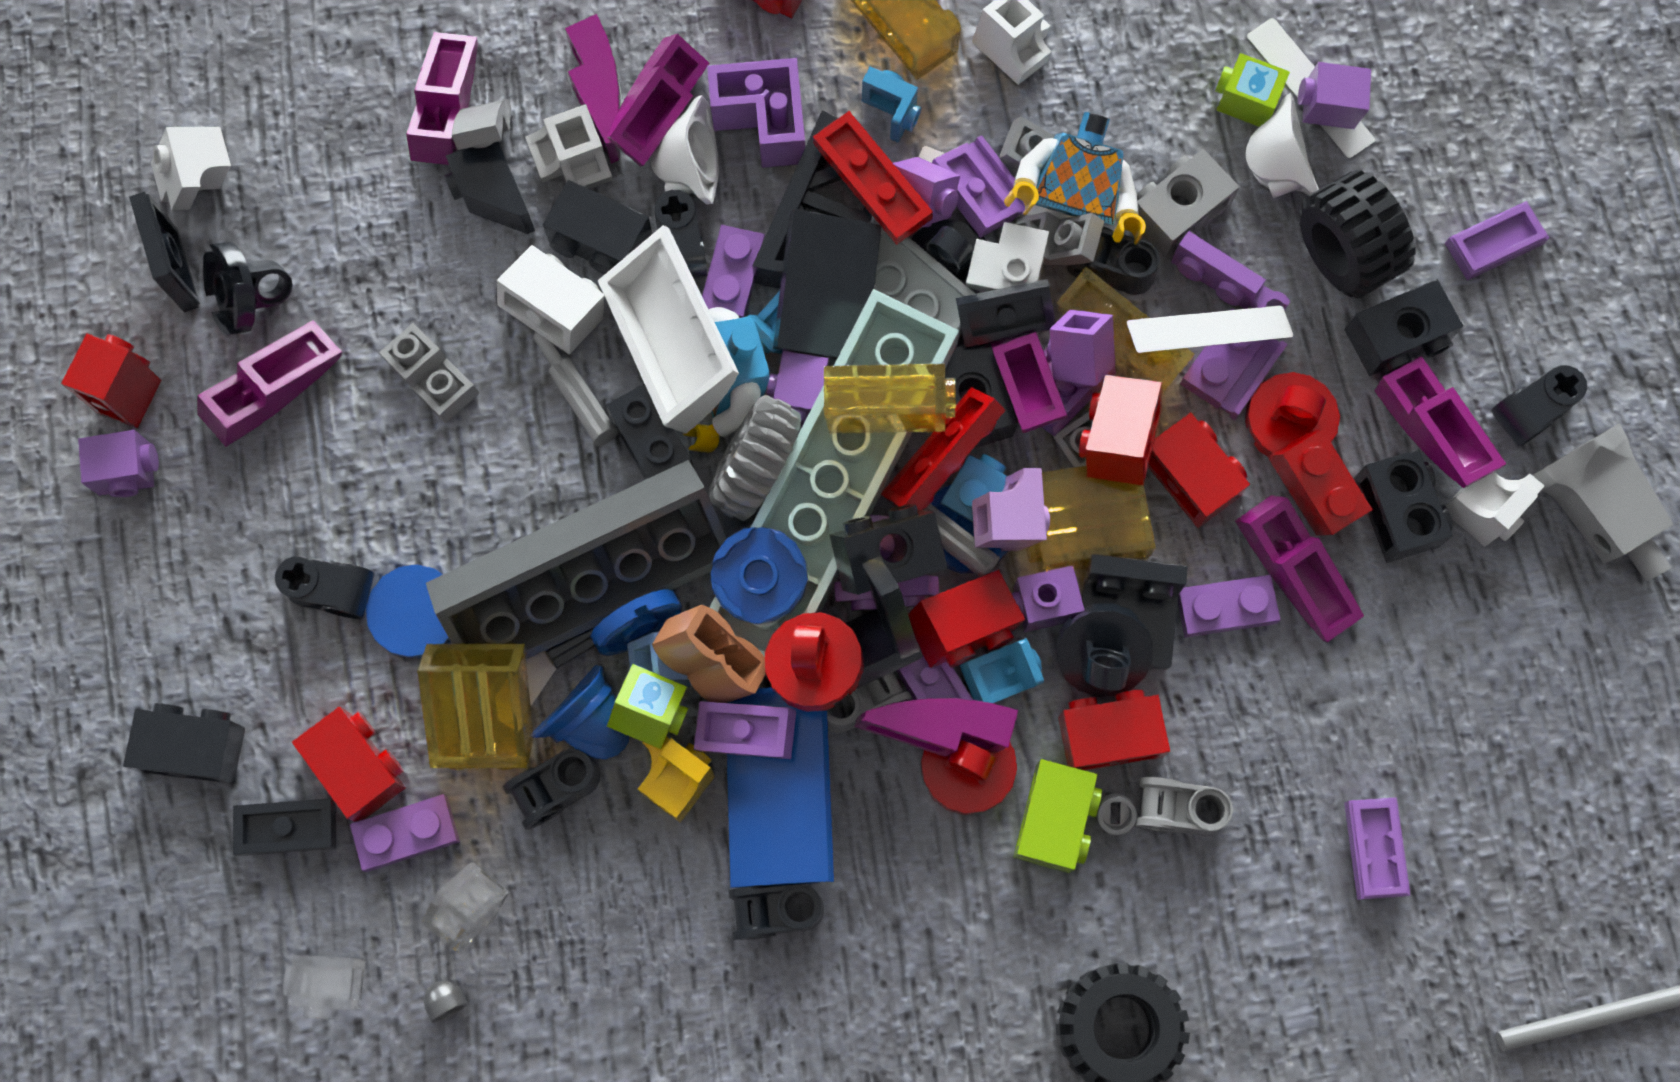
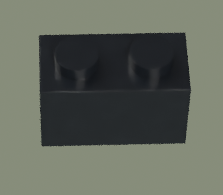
M569 179L543 223L549 245L553 250L567 258H573L577 255L589 261L590 266L603 275L653 234L649 216Z
M154 703L153 711L135 709L123 767L140 773L234 784L245 727L230 721V713L202 709L200 717L183 715V707L163 703Z

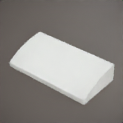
M663 225L601 277L598 283L605 294L608 305L663 425L683 433H688L718 405L733 385L739 372L670 229Z

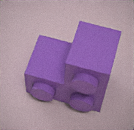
M797 58L707 66L714 131L758 127L762 168L798 165L805 149V135Z

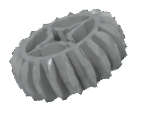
M764 395L758 398L756 403L752 405L724 451L708 488L707 494L713 506L717 507L719 512L731 518L736 517L744 521L755 514L757 508L762 505L765 497L770 493L773 484L778 480V476L786 464L789 454L793 450V444L801 428V414L792 409L790 404Z

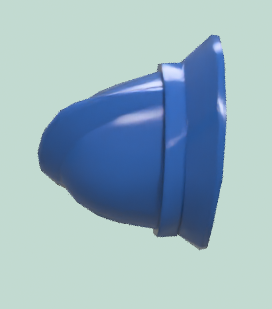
M595 665L565 700L530 736L532 738L551 737L556 743L564 742L585 753L587 756L596 759L606 760L621 753L629 743V736L606 727L617 696L612 692L613 687L605 681L604 668Z

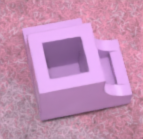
M1023 468L1005 477V486L1002 492H988L972 500L975 548H1001V551H1020L1047 540L1046 533L1050 526V514L1048 508L1044 506L1041 468Z

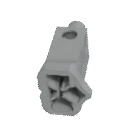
M1620 423L1532 475L1544 485L1541 490L1559 503L1603 563L1628 554L1645 581H1649L1671 568V565L1653 540V537L1674 524L1636 462L1629 440Z

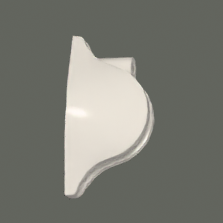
M1291 93L1283 97L1274 115L1256 129L1250 137L1246 148V161L1258 182L1270 189L1273 198L1295 190L1307 195H1311L1319 190L1308 161L1297 109Z
M700 95L692 101L686 111L671 126L650 156V162L654 173L665 182V191L681 190L687 194L694 193L701 201L708 205L713 204L719 178L718 151L709 102Z

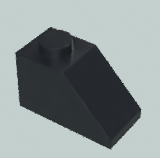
M498 141L484 148L469 147L446 155L452 172L445 174L444 177L454 200L463 197L469 212L525 234L535 231L528 210Z

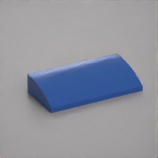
M772 687L759 688L754 694L729 702V704L785 707L796 710L791 759L727 754L730 888L776 887L834 882L827 710L806 712L789 706Z

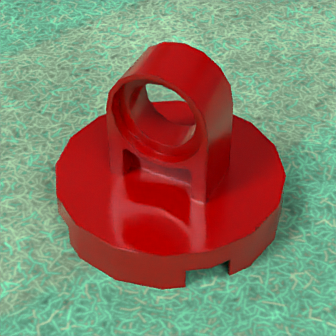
M1295 372L1274 375L1261 383L1248 402L1245 414L1246 429L1249 427L1250 434L1256 441L1254 443L1255 447L1267 457L1307 432L1323 429L1330 442H1332L1338 433L1340 422L1337 401L1326 385L1310 375Z
M822 612L802 613L785 621L772 634L765 650V672L773 690L789 706L806 712L826 711L835 707L834 703L842 700L848 693L851 695L857 689L863 674V651L854 631L840 618Z
M960 740L957 751L946 757L924 750L920 764L923 782L931 798L946 810L962 815L982 813L999 805L1012 789L1017 772L1015 750L1011 743H1009L1008 748L993 753Z

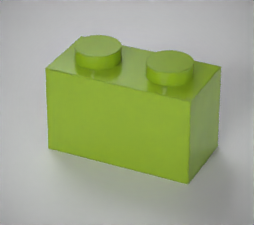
M1040 759L1035 766L1013 858L1066 873L1074 871L1076 863L1084 865L1091 842V836L1084 834L1087 817H1096L1102 796V789L1095 787L1098 774Z

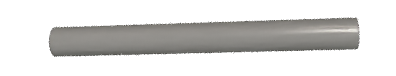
M1680 985L1496 1032V1039L1500 1049L1508 1051L1680 1007Z

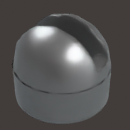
M1114 793L1106 795L1101 799L1096 817L1104 831L1112 835H1122L1129 832L1135 825L1137 812L1128 797ZM1118 802V823H1110L1111 803Z
M450 981L433 983L426 990L423 999L425 1010L431 1023L442 1021L458 1013L468 1005L462 990Z

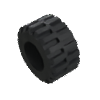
M1362 170L1351 171L1307 196L1300 203L1299 224L1307 250L1324 277L1345 295L1361 298L1410 270V267L1413 266L1416 247L1408 219L1394 195L1372 174L1364 173Z
M1128 963L1098 967L1080 976L1081 979L1075 984H1071L1065 992L1067 996L1064 1002H1060L1057 1012L1060 1014L1059 1024H1056V1035H1060L1061 1045L1059 1048L1062 1055L1067 1057L1070 1062L1069 1067L1075 1074L1083 1077L1085 1082H1166L1174 1074L1171 1071L1176 1064L1181 1065L1185 1054L1181 1053L1184 1044H1189L1190 1033L1185 1032L1184 1022L1189 1021L1187 1010H1181L1178 1001L1182 1000L1177 990H1171L1166 985L1168 980L1160 974L1155 975L1149 972V968L1141 965H1128ZM1117 997L1135 1001L1143 1009L1149 1024V1034L1145 1046L1136 1056L1128 1059H1117L1107 1055L1098 1045L1094 1034V1021L1099 1008L1106 1001Z

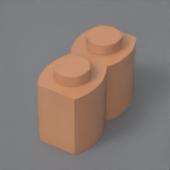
M699 605L666 619L652 643L656 654L663 663L675 672L687 675L693 688L709 702L729 703L754 694L766 674L765 657L746 639L735 636L728 622L718 612L704 605Z

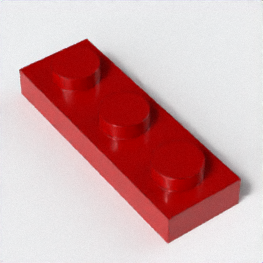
M850 111L813 136L814 146L875 220L882 225L884 231L896 245L933 219L931 208Z
M971 387L889 483L881 495L894 507L916 504L917 510L925 509L933 501L935 493L949 476L962 467L966 456L978 442L992 432L996 421L1006 410L995 398Z

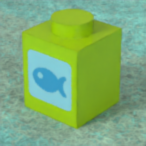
M1240 53L1234 68L1225 66L1218 81L1215 92L1223 95L1216 111L1260 127L1272 117L1290 71Z
M632 664L616 698L606 727L661 749L668 732L678 735L689 708L680 705L687 686Z

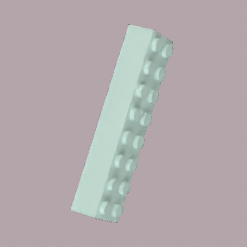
M875 289L871 292L793 444V450L778 476V480L773 484L770 493L766 496L751 528L764 527L781 531L797 544L806 560L808 583L803 599L791 614L774 623L757 625L736 619L721 607L716 596L709 607L718 612L728 622L735 636L752 643L764 657L772 634L785 621L802 613H819L822 611L835 586L834 582H837L839 578L829 534L843 531V523L848 520L871 515L958 344L959 330Z

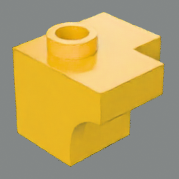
M667 736L661 749L642 742L650 752L652 763L649 774L638 787V790L642 795L681 823L715 777L711 767L708 766L712 760L705 753L694 750V745L688 743L684 748Z

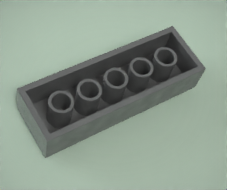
M687 460L426 582V586L438 620L476 684L596 627L605 617L636 598L654 591L676 589L711 572L715 553L727 538L703 483L690 461Z

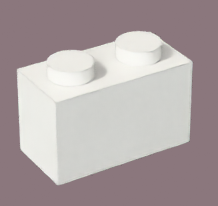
M533 245L497 280V305L569 355L603 320L605 294L601 292L599 287L587 278L581 279L565 268L564 264L556 256L549 253L545 254Z

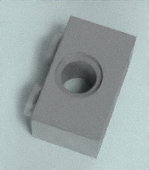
M1204 149L1200 150L1190 159L1186 155L1181 157L1169 168L1166 173L1167 178L1158 185L1150 182L1137 193L1138 213L1146 225L1143 235L1164 258L1177 249L1188 231L1196 234L1230 207L1240 186ZM1172 196L1185 197L1190 202V205H1179L1172 199Z

